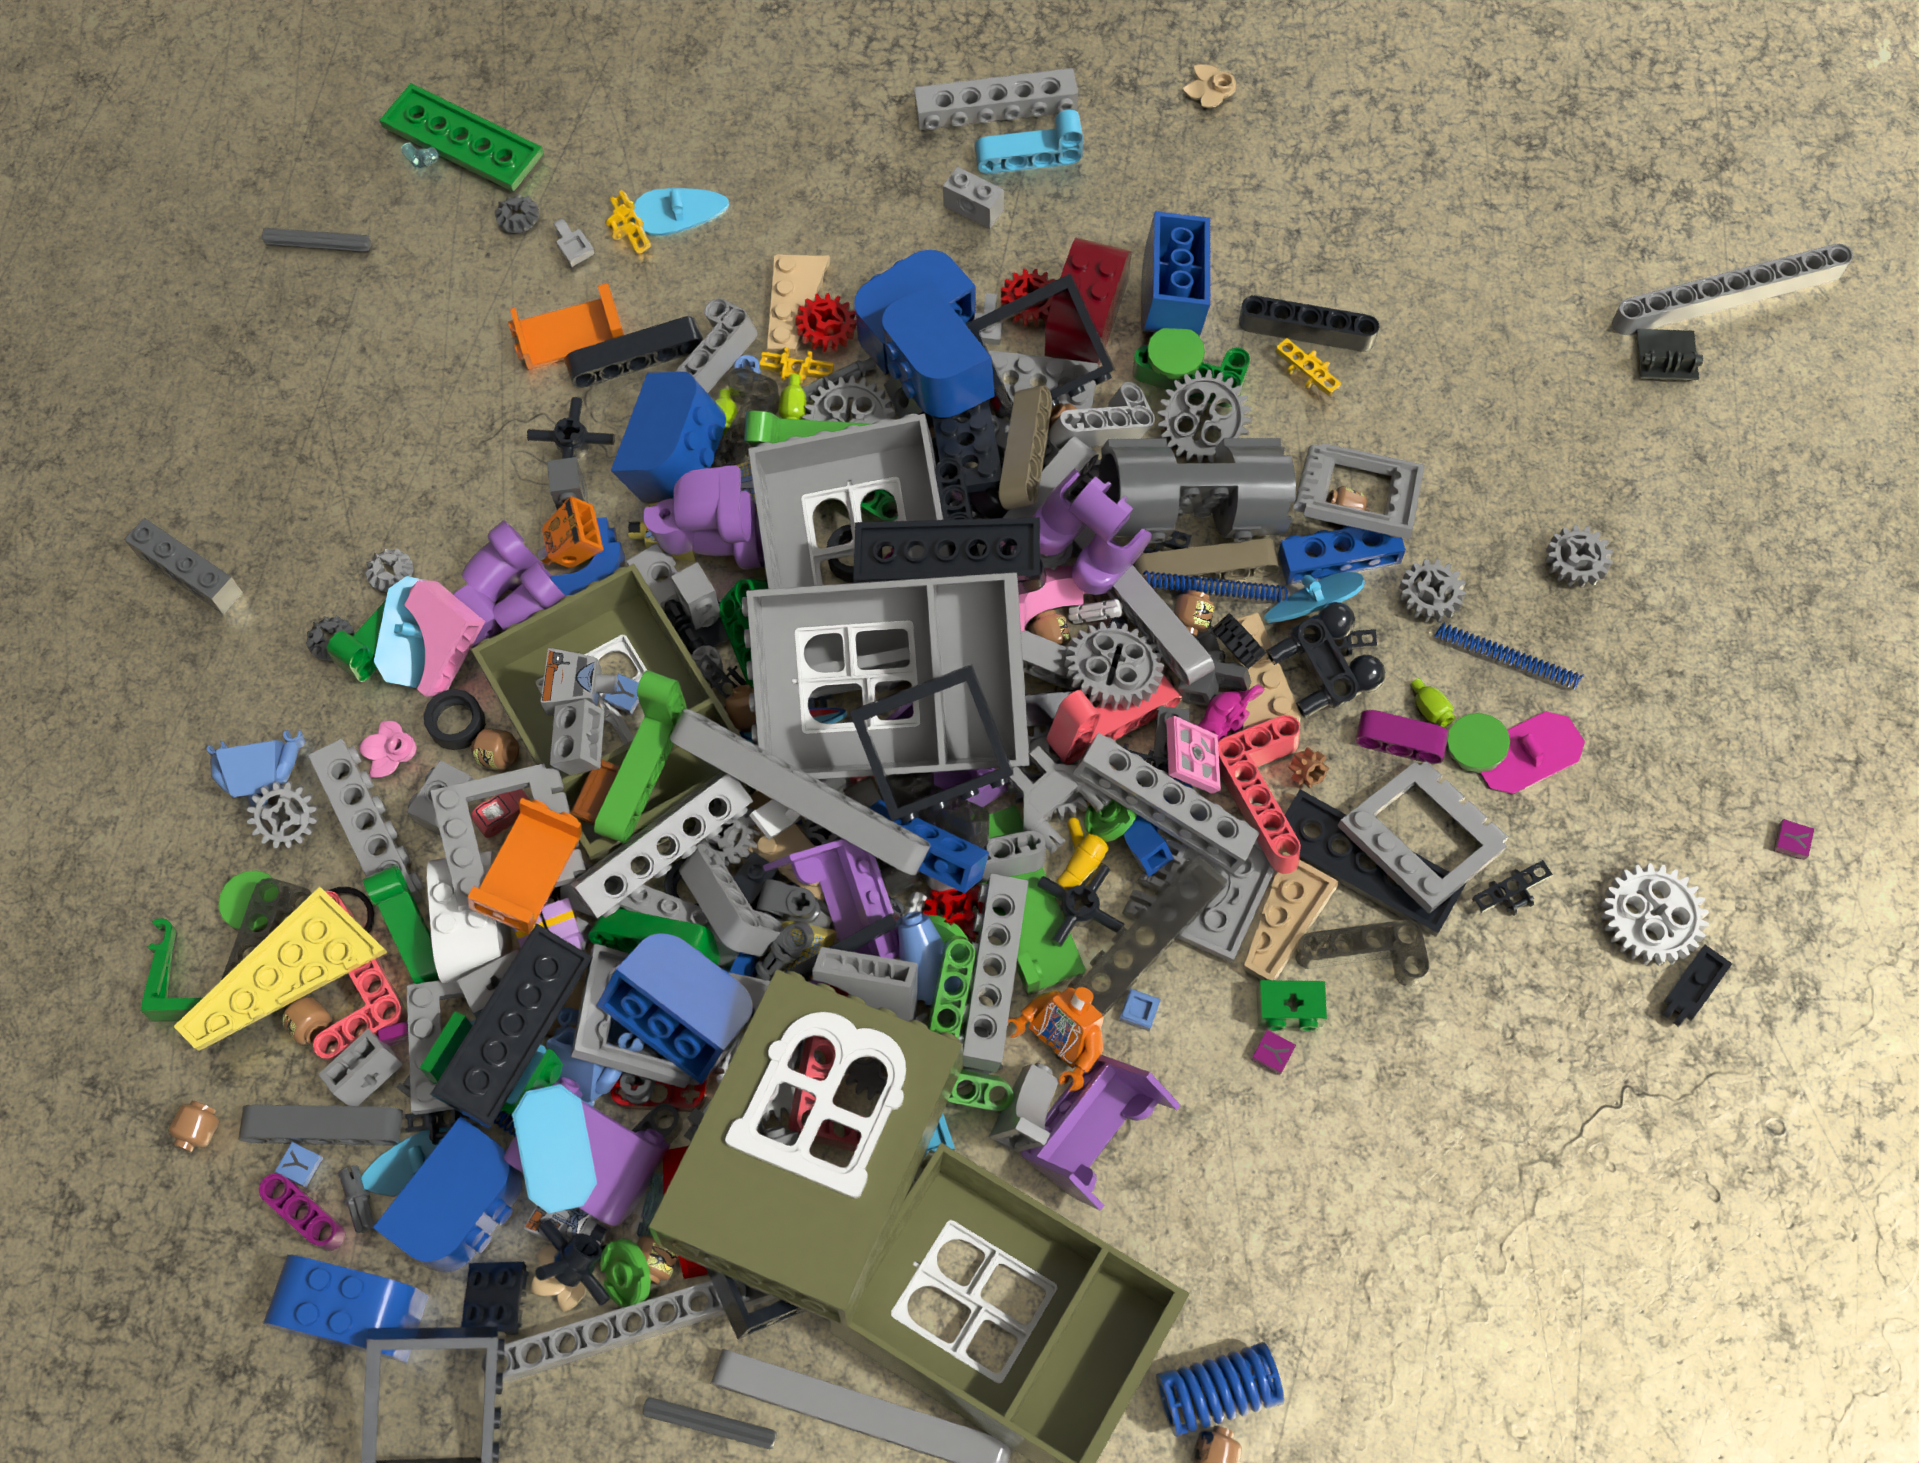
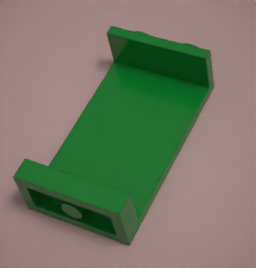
M454 1011L420 1066L421 1071L432 1083L437 1084L473 1026L463 1014ZM547 1049L517 1102L514 1104L505 1102L501 1111L512 1115L526 1091L548 1087L557 1082L561 1075L563 1063L554 1050Z

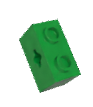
M1260 980L1256 989L1258 1026H1265L1269 1031H1283L1286 1027H1299L1300 1031L1306 1032L1316 1031L1319 1027H1323L1327 1020L1325 981ZM1288 1002H1292L1293 1007L1297 1008L1295 1012L1291 1011L1290 1006H1286Z

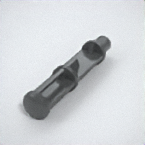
M872 357L864 361L858 360L801 387L805 391L807 403L811 401V395L820 396L818 387H822L825 390L829 389V380L835 386L839 385V377H842L845 383H849L851 376H854L855 380L859 379L877 366Z

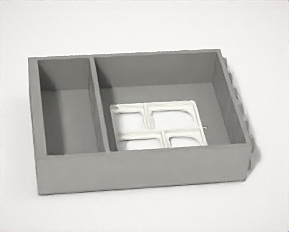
M908 414L901 419L891 421L882 419L870 425H851L840 431H821L814 436L804 438L791 437L784 442L774 444L765 442L758 444L756 447L748 448L769 589L823 585L820 564L823 561L854 556L855 522H862L861 502L864 496L871 491L885 490L894 496L898 510V518L895 521L944 520L935 475L936 462L933 444L925 414ZM837 499L847 506L853 537L852 541L844 545L823 549L818 548L813 524V512L822 501ZM919 545L910 548L908 555L912 558H919L924 554L925 549ZM949 545L942 546L939 550V555L950 557ZM905 629L860 631L856 634L857 664L861 670L903 668L910 664L908 632ZM819 634L808 640L804 648V657L811 669L823 673L840 672L844 669V648L841 634ZM907 680L883 681L876 683L875 686H881ZM857 683L824 685L812 691L809 698L860 690L862 687Z
M1017 572L746 591L747 597L742 598L743 616H748L749 629H745L744 638L746 648H751L752 658L751 661H747L748 680H753L754 693L749 694L751 712H756V724L752 725L753 744L758 743V747L816 779L874 776L853 722L826 724L818 722L811 716L808 709V698L812 691L824 685L857 683L862 687L863 705L876 701L875 685L878 682L908 680L913 687L972 664L1011 766H1029ZM887 629H905L908 632L910 664L907 667L861 670L858 667L856 634L858 632ZM819 634H841L844 648V669L840 672L827 673L811 669L804 657V648L808 640ZM967 681L914 701V714L909 719L880 720L875 716L865 720L886 775L1000 768Z

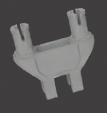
M1038 746L1029 754V759L1043 776L1033 784L1015 766L1013 768V775L1008 778L1014 788L1023 796V830L1041 833L1045 838L1046 848L1052 854L1057 850V846H1062L1066 841L1047 821L1048 816L1075 792H1080L1096 809L1097 813L1103 809L1104 805H1108L1112 798L1073 775L1072 773L1076 766L1056 764Z

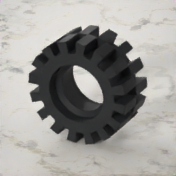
M1230 613L1211 629L1247 669L1252 667L1266 654V651Z

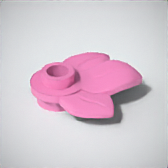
M395 721L381 722L378 729L379 734L366 737L358 748L363 756L372 760L369 771L371 778H382L392 774L399 762L411 760L416 753V744L413 737L403 732L401 725Z

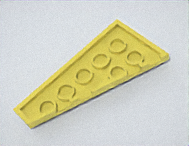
M318 887L173 1027L195 1049L200 1051L387 953V951L321 887Z

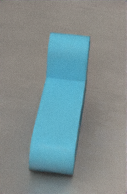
M1075 110L1061 111L1056 115L1055 129L986 136L978 139L974 144L978 170L984 174L1077 163L1082 158L1083 133L1079 113Z

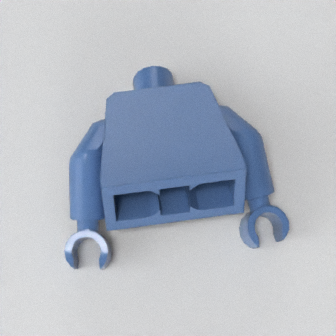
M285 730L283 737L286 743L284 745L283 741L278 740L230 748L224 741H220L221 747L218 750H215L212 745H208L206 750L212 756L210 759L212 779L225 793H229L232 798L248 796L249 806L257 805L251 798L254 794L263 796L261 788L264 785L272 790L274 781H278L281 787L287 783L296 763L298 751L305 744L302 731L299 730L298 736L291 739L290 731Z
M563 1008L557 1016L561 1027L560 1029L556 1028L554 1036L547 1041V1048L554 1050L563 1063L560 1078L567 1077L577 1082L582 1093L581 1100L593 1107L598 1097L611 1091L623 1071L570 1057L576 1030L571 1026L576 1027L579 1010ZM625 1033L619 1037L618 1046L622 1049L639 1052L643 1049L645 1042L640 1038H636L631 1046V1039L634 1034Z

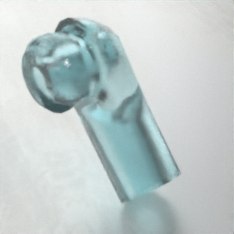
M406 143L401 148L402 154L416 168L430 166L432 162H436L439 158L437 150L433 147L417 150L411 143Z

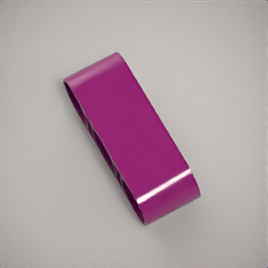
M1364 710L1361 712L1355 742L1367 749L1420 762L1427 761L1429 764H1439L1444 760L1449 731L1435 724L1377 710Z
M277 1173L270 1174L262 1180L259 1186V1194L263 1201L310 1243L324 1251H333L342 1245L345 1239L343 1226L298 1185ZM284 1184L283 1194L279 1198L274 1199L273 1192L275 1188ZM308 1205L306 1216L297 1220L296 1214L298 1209ZM326 1226H331L332 1232L329 1238L320 1241L319 1236L322 1229Z

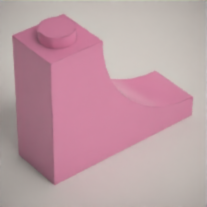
M1073 565L1057 566L1054 571L1051 568L1045 567L1047 575L1045 585L1040 590L1019 595L1021 631H1025V626L1032 617L1043 611L1062 606L1083 605V594L1088 593L1079 589L1072 577Z
M417 580L416 584L410 589L409 597L404 604L416 619L425 645L424 672L417 690L424 696H435L449 689L486 621L439 582Z

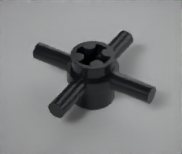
M579 397L571 398L568 418L561 419L555 425L554 430L528 429L527 440L554 442L562 453V459L573 457L580 459L587 453L589 449L588 444L614 445L615 434L587 432L585 426L580 422L583 400Z
M1099 864L1086 886L1077 885L1067 890L1045 876H1042L1039 880L1037 887L1062 901V911L1065 918L1051 939L1054 945L1062 947L1074 926L1084 927L1093 920L1118 935L1125 925L1123 922L1099 909L1100 900L1096 892L1110 872V868L1105 864ZM1077 900H1082L1081 902L1087 905L1081 906L1079 911L1073 908Z
M550 1219L542 1223L540 1229L555 1247L557 1253L554 1257V1262L536 1268V1278L542 1281L555 1277L560 1283L569 1287H575L582 1282L598 1305H604L610 1299V1295L592 1273L595 1269V1263L601 1261V1255L606 1245L600 1247L593 1237L584 1233L575 1234L568 1242Z

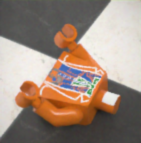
M1079 987L1076 990L1068 988L1063 992L1053 990L1038 995L1021 1010V1016L1008 1019L1007 1027L1010 1026L1012 1022L1016 1025V1033L1010 1036V1038H1015L1023 1035L1026 1028L1025 1024L1029 1021L1031 1023L1029 1029L1072 1069L1076 1067L1073 1071L1063 1072L1059 1077V1084L1065 1085L1072 1076L1073 1085L1069 1088V1091H1077L1083 1087V1073L1090 1071L1104 1049L1101 1030L1104 1018L1102 1013L1091 1004L1094 995L1085 987Z

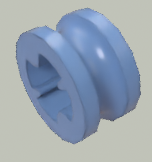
M743 355L736 360L734 367L736 377L740 382L751 384L760 378L761 370L757 358L751 355ZM749 366L752 371L746 373L744 367Z

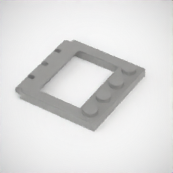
M1321 443V446L1310 445L1299 482L1294 509L1303 512L1305 517L1388 534L1394 538L1410 539L1425 465ZM1334 464L1392 476L1384 515L1325 502Z
M1415 761L1342 818L1338 827L1421 907L1430 913L1503 853L1507 847L1505 842L1509 837L1493 822L1485 826L1484 823L1488 817L1473 803L1468 801L1462 805L1461 802L1465 796L1448 780L1439 784L1438 781L1442 778V775L1427 761L1421 765ZM1415 784L1482 845V847L1443 879L1376 817L1377 814Z
M543 763L430 791L459 912L469 909L467 897L472 887L479 888L485 878L467 802L531 787L534 800L543 802L550 810L559 814L561 812L570 814L566 794L560 792L564 789L559 769L555 767L546 769ZM576 849L573 851L555 887L570 884L575 880L574 876L586 872L581 850Z
M594 944L590 953L593 958L587 968L570 1057L681 1088H686L687 1084H700L671 1061L668 1062L607 1044L611 1016L596 1005L616 968L628 957L629 953Z
M433 981L407 985L411 1112L414 1115L454 1109L430 1095L436 1084L426 1077L421 1071L420 1066L441 1034L440 1000L465 997L457 981L447 983Z

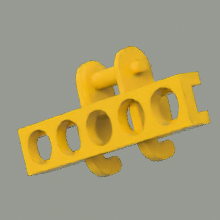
M620 190L618 196L610 198L615 209L613 210L614 214L607 218L605 223L608 227H612L613 239L618 240L628 235L635 251L641 254L650 248L651 244L643 229V220L638 218L634 211V202L628 199L623 190ZM622 199L624 205L621 204L620 206H618L619 201ZM631 219H635V224L629 221ZM622 221L624 225L618 228L617 224ZM638 231L639 235L637 237H633V233ZM640 240L644 243V246L641 248L638 247Z
M1288 338L1276 347L1275 352L1291 365L1287 373L1291 375L1293 370L1297 371L1300 369L1310 378L1305 384V388L1309 389L1311 384L1313 386L1316 385L1329 397L1336 389L1340 388L1341 382L1327 372L1330 362L1326 361L1323 363L1316 357L1317 352L1315 350L1306 354ZM1285 346L1291 352L1283 351L1282 347ZM1294 354L1298 357L1297 360L1293 359ZM1311 363L1314 368L1307 370L1304 367ZM1324 382H1329L1333 387H1327Z
M788 347L784 348L785 353L782 355L762 351L761 362H759L760 369L779 372L782 381H785L786 377L789 378L791 374L800 375V384H802L803 379L806 380V377L820 379L834 371V363L813 360L812 351H808V357L806 356L805 360L789 358ZM768 359H772L775 361V363H767L765 361ZM798 363L801 364V368L795 371L792 369V365ZM810 366H814L816 370H810ZM828 368L829 372H823L820 369Z

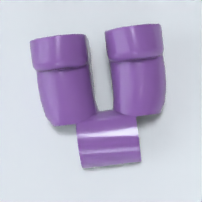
M723 466L690 471L684 474L675 484L673 499L660 501L653 507H645L643 514L645 525L663 551L669 554L679 555L693 550L697 554L707 556L734 555L738 566L742 569L762 568L765 566L756 504L751 500L749 492L741 491V471L738 466Z
M1074 468L1052 490L1045 503L1033 515V517H1040V553L1050 556L1061 553L1087 526L1095 533V536L1081 551L1073 564L1072 577L1075 584L1084 592L1094 595L1103 594L1111 589L1141 556L1149 544L1152 534L1142 528L1129 544L1124 547L1120 546L1112 537L1130 519L1133 508L1126 503L1128 498L1124 496L1116 504L1105 495L1111 483L1107 482L1104 484L1095 476L1071 504L1063 495L1080 475Z
M503 520L488 533V540L490 542L483 546L465 565L462 577L468 585L453 594L486 621L471 648L476 647L484 639L492 638L499 631H505L510 625L520 624L531 618L537 611L556 605L566 596L551 580L552 575L543 567V563L523 544V537L506 520ZM507 590L513 591L502 601L496 604V601L503 593H505Z

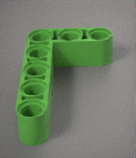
M746 411L744 442L756 447L758 444L765 442L774 444L784 442L791 437L804 438L814 436L821 431L835 432L844 430V428L851 425L865 426L870 425V423L781 419L770 412Z
M649 670L643 673L637 688V697L645 715L598 813L594 825V832L596 834L624 844L631 838L674 746V743L669 739L683 709H687L678 680Z
M963 936L950 937L943 946L927 1025L928 1030L938 1034L947 1032L958 1039L975 959L973 945ZM956 944H965L967 946V954L961 960L952 959L950 955L952 947ZM957 976L960 978L961 985L957 991L948 992L944 989V983L948 977ZM943 1009L954 1011V1019L949 1024H941L937 1021V1016ZM962 1069L948 1102L1003 1111L1012 1104L1013 1091L1008 1082L1002 1077ZM963 1080H970L973 1082L972 1091L966 1095L959 1094L957 1092L958 1084ZM995 1086H1002L1005 1088L1004 1097L998 1101L991 1100L989 1098L990 1090Z

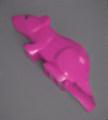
M1257 684L1247 691L1223 692L1216 695L1208 704L1205 716L1198 726L1217 734L1219 742L1228 736L1227 732L1232 729L1237 732L1250 715V712L1246 710L1248 702L1259 697L1265 689Z

